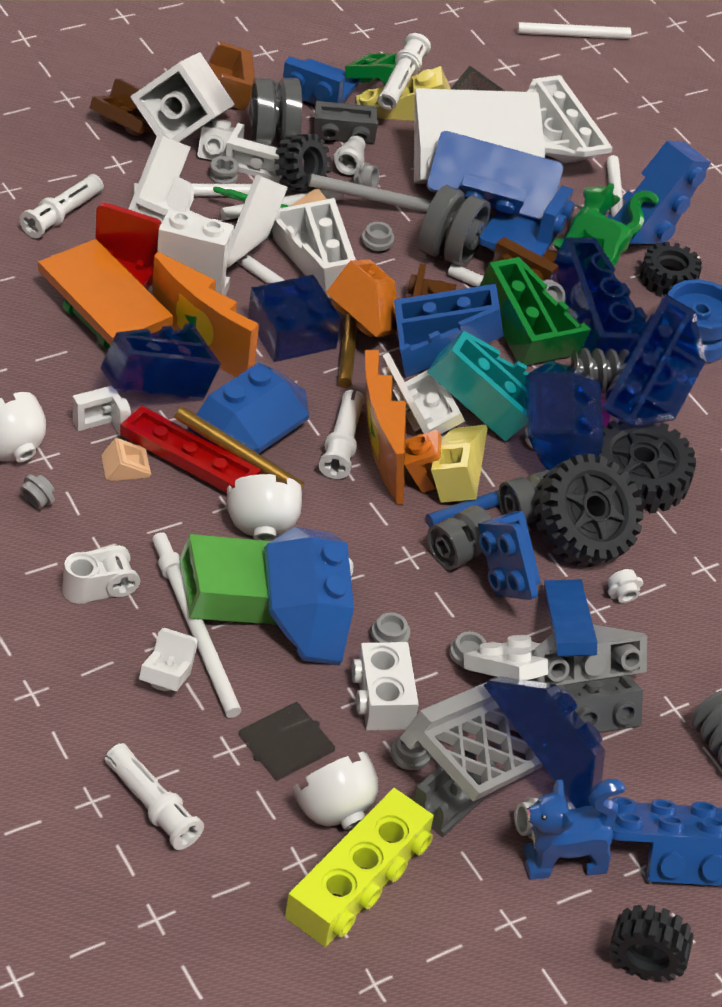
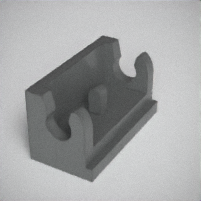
M464 750L465 757L477 761L476 754ZM490 760V766L496 768L494 761ZM439 766L417 786L414 802L434 815L431 829L441 837H444L490 794L473 802L447 772ZM467 771L474 781L480 785L481 776Z

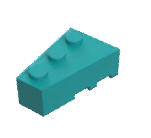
M463 331L438 354L427 373L506 442L532 420L553 380L546 376L541 379L526 371L527 365L519 361L512 364L499 356L500 350Z

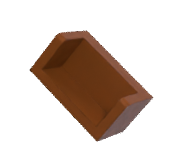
M219 41L208 61V65L235 105L232 107L245 111L251 99L252 82L255 77L252 51Z

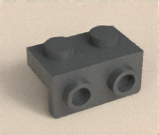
M316 101L314 134L319 135L318 138L348 141L352 136H359L365 143H375L378 126L377 107Z

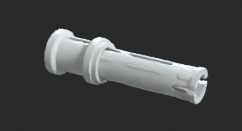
M411 33L406 37L404 49L400 50L396 55V67L378 97V103L381 107L388 110L395 108L410 77L420 70L422 58L431 49L430 42L424 35Z
M90 174L87 178L57 197L44 198L39 202L38 207L33 210H25L20 214L19 219L22 229L28 236L34 239L40 238L50 226L60 225L67 213L95 195L100 194L104 189L102 180L97 175Z
M348 390L343 394L334 431L327 436L324 443L326 453L321 456L319 469L325 476L331 479L347 477L352 468L350 458L357 449V442L354 436L362 406L365 402L363 394L359 391H356L354 400H351L353 390Z
M124 743L115 745L107 752L106 755L108 757H105V763L116 772L125 785L148 809L150 822L155 826H161L169 835V841L173 848L183 850L192 845L202 834L204 823L200 818L192 817L182 806V798L176 793L167 792Z

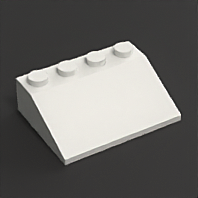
M415 89L414 184H427L437 143L442 131L454 132L545 158L539 92Z

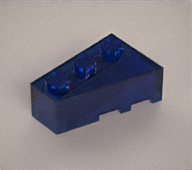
M186 323L183 329L174 331L171 326H163L158 333H151L149 329L116 332L100 368L111 386L121 392L138 391L147 392L151 395L168 394L177 395L181 398H205L221 363L193 323Z

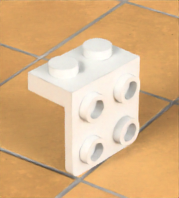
M389 352L382 355L388 365L382 368L384 375H392V387L398 384V387L392 390L398 401H406V410L411 409L406 412V416L414 431L422 429L423 433L438 430L442 434L465 422L450 392L440 385L427 371L404 382Z

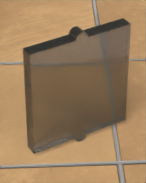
M297 701L239 730L238 734L254 754V761H260L276 782L335 751V745L319 728L320 722L317 720L313 721Z

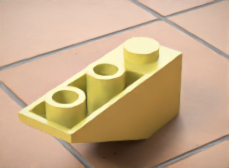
M440 66L411 76L396 107L392 108V110L385 109L378 103V97L385 86L369 89L362 94L356 95L357 105L377 107V118L414 121L416 88L450 90L451 88Z
M487 425L452 428L442 438L441 458L432 462L431 468L441 503L477 499L488 429Z

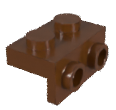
M115 79L110 95L92 97L89 108L100 113L99 117L102 120L110 123H119L125 126L124 130L136 136L154 132L130 97L138 92L140 88L122 79Z

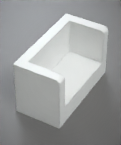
M238 123L227 142L226 156L234 158L239 163L238 172L252 176L257 174L280 183L279 180L282 176H276L275 170L279 169V164L274 165L275 159H279V155L276 154L277 148L243 139L245 125Z

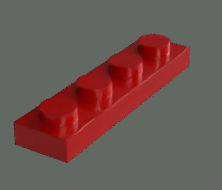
M144 406L138 408L120 424L121 436L226 493L229 485L232 489L235 488V480L250 475H260L261 473L260 468Z

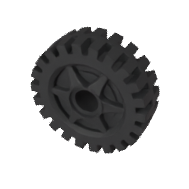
M624 417L620 418L618 423L613 420L608 423L607 427L603 426L594 438L590 454H595V458L598 456L608 458L607 464L613 461L620 466L617 471L618 474L623 471L627 472L630 476L626 481L627 485L635 483L638 489L632 493L633 497H641L642 505L636 508V510L643 511L644 507H647L649 513H657L659 507L663 512L670 510L671 505L675 507L680 504L681 499L684 500L688 493L696 467L695 451L693 447H689L690 442L686 437L680 439L681 433L678 430L674 429L669 432V425L662 422L660 426H656L655 419L648 418L646 423H642L641 417H633L630 423L628 418Z
M595 454L577 455L552 468L543 476L544 479L538 483L537 489L540 491L534 494L533 502L539 504L533 508L534 517L542 518L541 521L536 523L538 531L546 530L547 532L542 537L545 544L554 542L555 545L551 550L556 555L564 553V561L568 563L576 561V566L581 567L586 565L589 567L598 566L621 556L630 549L629 547L635 544L638 539L635 536L640 534L642 529L638 522L643 520V511L636 510V508L642 505L641 497L634 498L632 493L638 490L635 483L628 486L626 481L630 476L626 471L618 474L617 471L620 466L613 461L607 464L608 458L604 456L595 458Z

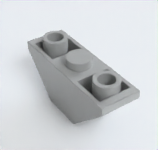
M593 624L597 638V655L559 657L556 653L553 634H551L534 649V656L548 659V675L534 678V686L536 688H544L647 672V635L645 633Z

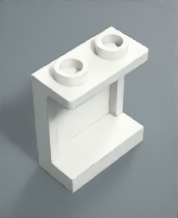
M168 210L159 228L157 252L215 279V291L226 296L230 285V277L226 276L228 244L234 231V225L216 219L188 214L184 211Z

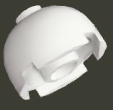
M30 392L14 393L13 395L16 400L6 404L0 398V461L9 462L16 460L17 462H24L32 458L36 454V448L41 444L46 434L44 412L36 397Z
M271 474L241 477L235 480V488L232 489L230 485L227 488V504L230 517L238 529L247 535L253 536L255 540L272 541L276 536L282 535L296 524L302 507L301 485L291 478H287V484L276 482V475Z
M358 753L361 761L352 763L349 756H346L305 777L309 785L301 790L298 784L293 787L294 796L308 818L316 824L328 827L341 824L344 830L355 827L365 817L364 812L374 804L378 794V777L367 753Z

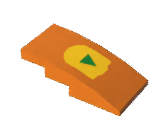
M157 252L154 255L152 295L173 315V325L169 326V329L194 351L234 377L239 376L254 366L259 324L236 313L237 301L216 292L215 279Z
M365 350L366 423L371 451L381 478L395 503L404 504L406 401H392V375H379V350Z

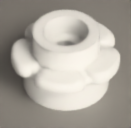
M631 569L618 571L607 580L609 587L608 595L611 599H618L621 603L631 602L639 596L643 580L637 577Z

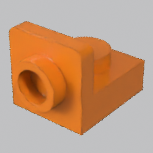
M438 430L405 439V467L422 493L435 490L436 485L431 468L432 462L441 458V434Z

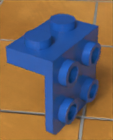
M289 56L284 62L283 78H298L301 85L302 100L315 105L316 101L344 103L359 84L357 78H346L344 70L313 59L302 61Z
M514 511L478 523L480 530L479 544L481 550L486 555L489 567L488 581L491 588L495 591V595L525 600L536 598L538 596L536 585L541 584L524 511Z

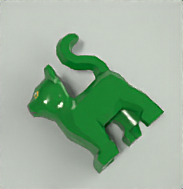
M610 183L607 187L601 185L597 187L587 186L583 191L585 199L583 208L574 216L565 238H556L554 240V248L557 249L561 256L572 261L587 244L596 251L592 257H586L582 266L595 276L600 274L606 278L618 262L620 254L627 250L633 235L641 229L645 219L641 204L643 202L657 204L659 198L656 193L650 190H642L630 198L628 211L631 222L625 225L604 216L620 201V197L613 194L614 184Z

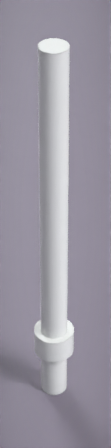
M157 533L153 536L152 541L160 557L158 560L160 570L163 576L170 581L192 636L198 639L197 648L225 714L228 718H234L241 713V708L203 619L189 617L179 563L180 556L173 551L165 533Z

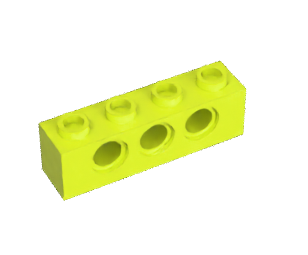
M393 788L288 894L285 918L325 948L337 935L340 938L344 937L352 928L356 915L363 908L369 910L373 907L382 893V888L389 881L396 882L406 870L411 857L414 854L422 855L429 847L433 839V834L430 831L434 815ZM332 894H339L343 897L334 896Z

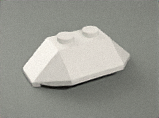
M561 75L532 80L527 92H539L545 155L568 163L593 159L612 152L613 147Z

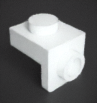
M213 119L212 123L202 126L197 153L199 158L212 160L215 157L226 156L227 142L235 129L230 127V121Z
M114 385L73 395V423L77 431L112 422L120 435V424L131 415L128 401L126 398L120 397Z
M162 628L158 632L154 652L142 664L139 680L150 683L152 687L158 690H173L177 692L191 674L198 639Z

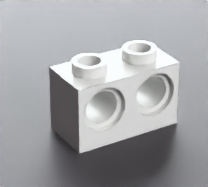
M408 642L361 643L359 659L352 660L353 683H359L360 690L357 691L356 695L357 713L364 714L366 730L406 729L416 717L419 705Z

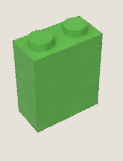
M189 534L179 559L189 617L194 619L277 625L269 614L264 549L271 541Z

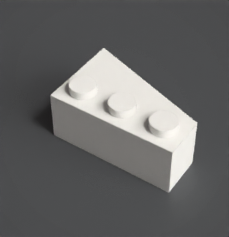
M335 198L279 209L272 226L273 240L324 297L331 298L325 292L350 260H356Z

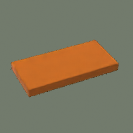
M96 239L38 261V271L114 349H118L173 325V315Z

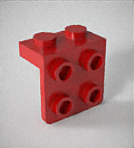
M101 202L96 208L95 239L148 290L153 282L154 255L158 250V232L162 224L161 221L155 217Z

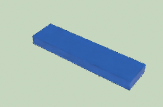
M582 579L544 580V595L557 656L597 655V638Z

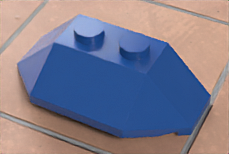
M258 362L209 394L196 415L253 451L260 453L306 422L309 418L306 390L280 371ZM189 427L187 428V430H189V431L195 433L196 435H198V436H200V437H202V438L208 440L207 438H205L204 436L200 435L199 433H197L196 431L192 430L191 428H189Z
M294 526L269 542L264 548L269 614L284 635L298 648L297 653L302 660L339 666L343 660L354 611L348 543L330 532Z

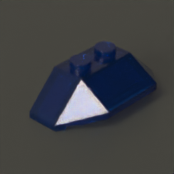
M667 294L662 297L635 339L609 386L601 407L603 411L630 427L673 421L677 417L706 363L702 340L697 326L696 311Z
M551 360L526 375L527 435L543 466L551 470L561 462L581 454L582 456L595 454V458L598 457L604 444L601 382L579 369Z
M503 676L485 683L483 686L555 782L563 780L565 795L575 808L591 806L589 801L590 792L596 784L602 781L605 749L600 744L603 740L599 731L590 722L587 721L585 723L575 711L577 704L570 693L563 688L559 689L556 684Z

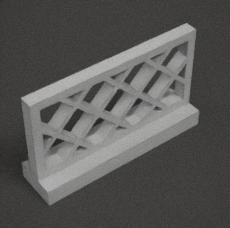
M499 677L420 710L400 736V739L410 750L422 745L473 802L562 758L568 751L559 739L517 696L515 691L521 685V682ZM510 708L520 720L508 716L507 709ZM485 720L497 724L499 731L486 726ZM462 730L476 735L477 741L464 737ZM510 730L523 734V740L511 736ZM534 739L541 741L547 749L535 745ZM438 740L453 745L454 752L445 749ZM487 740L500 744L501 750L488 746ZM512 749L525 754L526 760L514 756ZM464 750L478 755L479 762L465 757ZM490 760L502 764L504 771L491 767ZM467 771L480 775L481 784L478 785Z

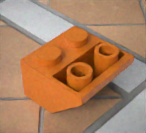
M370 259L350 260L325 292L333 299L331 304L342 314L347 315L349 313L358 321L356 326L369 337L395 334L398 331L394 300L397 299L395 280Z

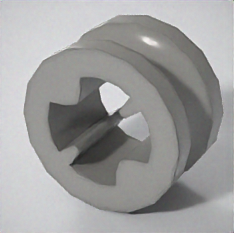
M219 156L212 159L210 163V180L215 184H235L238 180L239 163L234 158L228 156Z

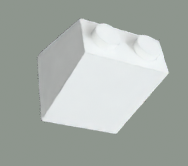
M200 52L179 62L130 96L156 136L160 134L177 142L188 137L235 105Z

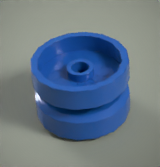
M695 279L682 281L672 287L668 292L664 313L662 314L658 329V338L668 352L684 361L695 363L714 362L722 358V286L714 282Z

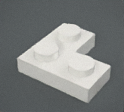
M526 635L508 637V642L482 643L479 645L478 650L463 653L464 669L516 682L548 675V659L534 656V649L541 643L532 642L531 637Z

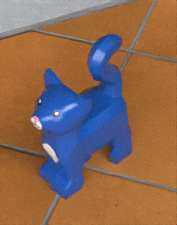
M618 779L600 781L590 792L589 801L591 806L569 810L563 780H557L552 793L540 796L532 806L526 809L527 820L533 824L531 828L533 842L526 844L523 849L526 858L524 866L529 880L549 878L552 874L553 866L559 857L571 860L575 857L588 855L591 863L586 864L587 876L607 874L611 860L610 845L613 839V824L618 814V804L609 797L619 795L625 791V785L622 781Z

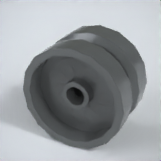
M254 77L249 107L251 139L253 142L271 146L275 138V130L279 143L281 140H286L285 137L288 135L301 134L302 93L298 78H282L276 92L271 78Z
M447 184L442 186L434 196L423 219L418 239L419 250L435 258L444 253L446 262L459 267H466L480 246L478 242L479 237L488 225L491 211L490 203L474 195L465 200L464 193L461 190Z

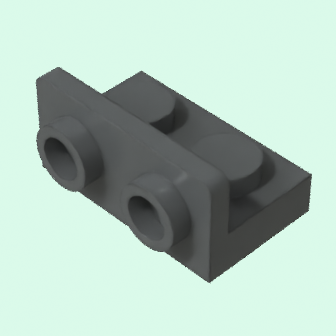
M629 675L551 686V696L565 711V731L569 736L630 728L642 724L643 690Z

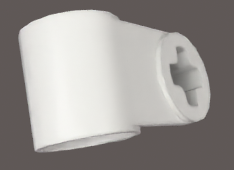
M111 546L101 550L76 552L68 556L64 563L62 592L64 597L70 602L85 604L90 601L111 597H124L133 593L140 585V577L130 566L131 558L129 551L123 546Z

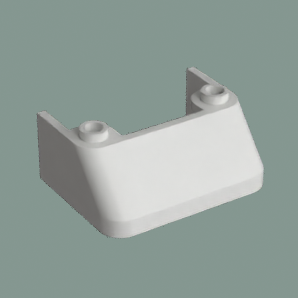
M157 135L129 210L155 217L161 223L170 209L204 217L190 211L194 199V189L190 182L179 178L190 151V146L163 135ZM256 174L229 240L226 268L266 240L288 187Z

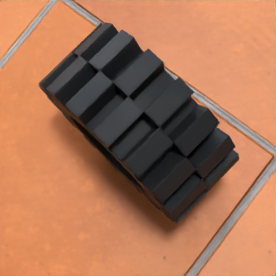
M288 135L285 137L286 140H281L279 143L282 148L276 149L279 159H275L274 165L279 164V169L275 170L276 176H282L279 182L281 185L288 187L287 191L301 193L319 189L308 186L309 175L316 174L327 177L326 173H331V167H327V162H331V156H326L329 148L328 146H323L325 141L322 138H318L319 135Z
M664 242L663 246L660 243H656L654 247L650 246L647 252H645L639 275L640 279H642L641 283L643 286L648 285L647 290L650 293L656 290V296L668 295V292L675 284L685 280L699 279L702 270L701 258L697 259L698 254L696 252L689 253L691 248L687 246L684 249L679 248V243H675L674 246H670L669 242Z
M635 905L633 910L629 908L624 909L622 914L619 913L609 947L611 958L617 959L616 965L619 968L627 966L626 973L633 976L638 972L641 974L640 979L647 981L649 976H653L655 982H663L664 976L668 981L675 980L676 975L681 977L687 969L694 934L690 932V925L688 923L682 924L683 918L678 914L670 917V910L663 908L662 912L655 911L656 906L648 905L647 910H643L641 905Z

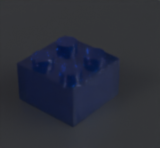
M314 274L251 287L248 319L259 324L258 336L273 362L337 348L341 317L331 304Z

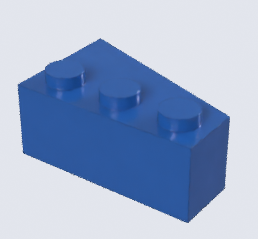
M666 141L641 174L645 176L643 181L633 193L629 190L625 193L622 199L626 202L614 218L610 214L607 217L627 225L631 222L628 211L630 198L639 191L650 190L657 194L659 202L657 204L649 202L641 204L645 220L641 229L633 235L630 244H663L667 242L675 233V226L681 215L689 208L690 199L695 190L705 180L706 171L711 162L685 142Z
M496 284L394 300L405 378L430 368L438 354L463 331L468 332L485 343L504 336Z

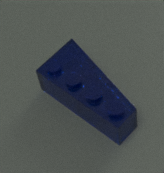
M565 237L554 263L559 265L557 279L565 291V303L569 307V314L579 324L584 322L591 329L582 348H587L590 354L594 349H601L604 354L608 349H614L617 355L623 349L628 350L630 354L635 350H641L644 355L645 365H648L662 337L656 329H650L646 323L648 316L642 307L636 308L629 297L630 289L625 282L622 283L614 275L616 268L596 238Z

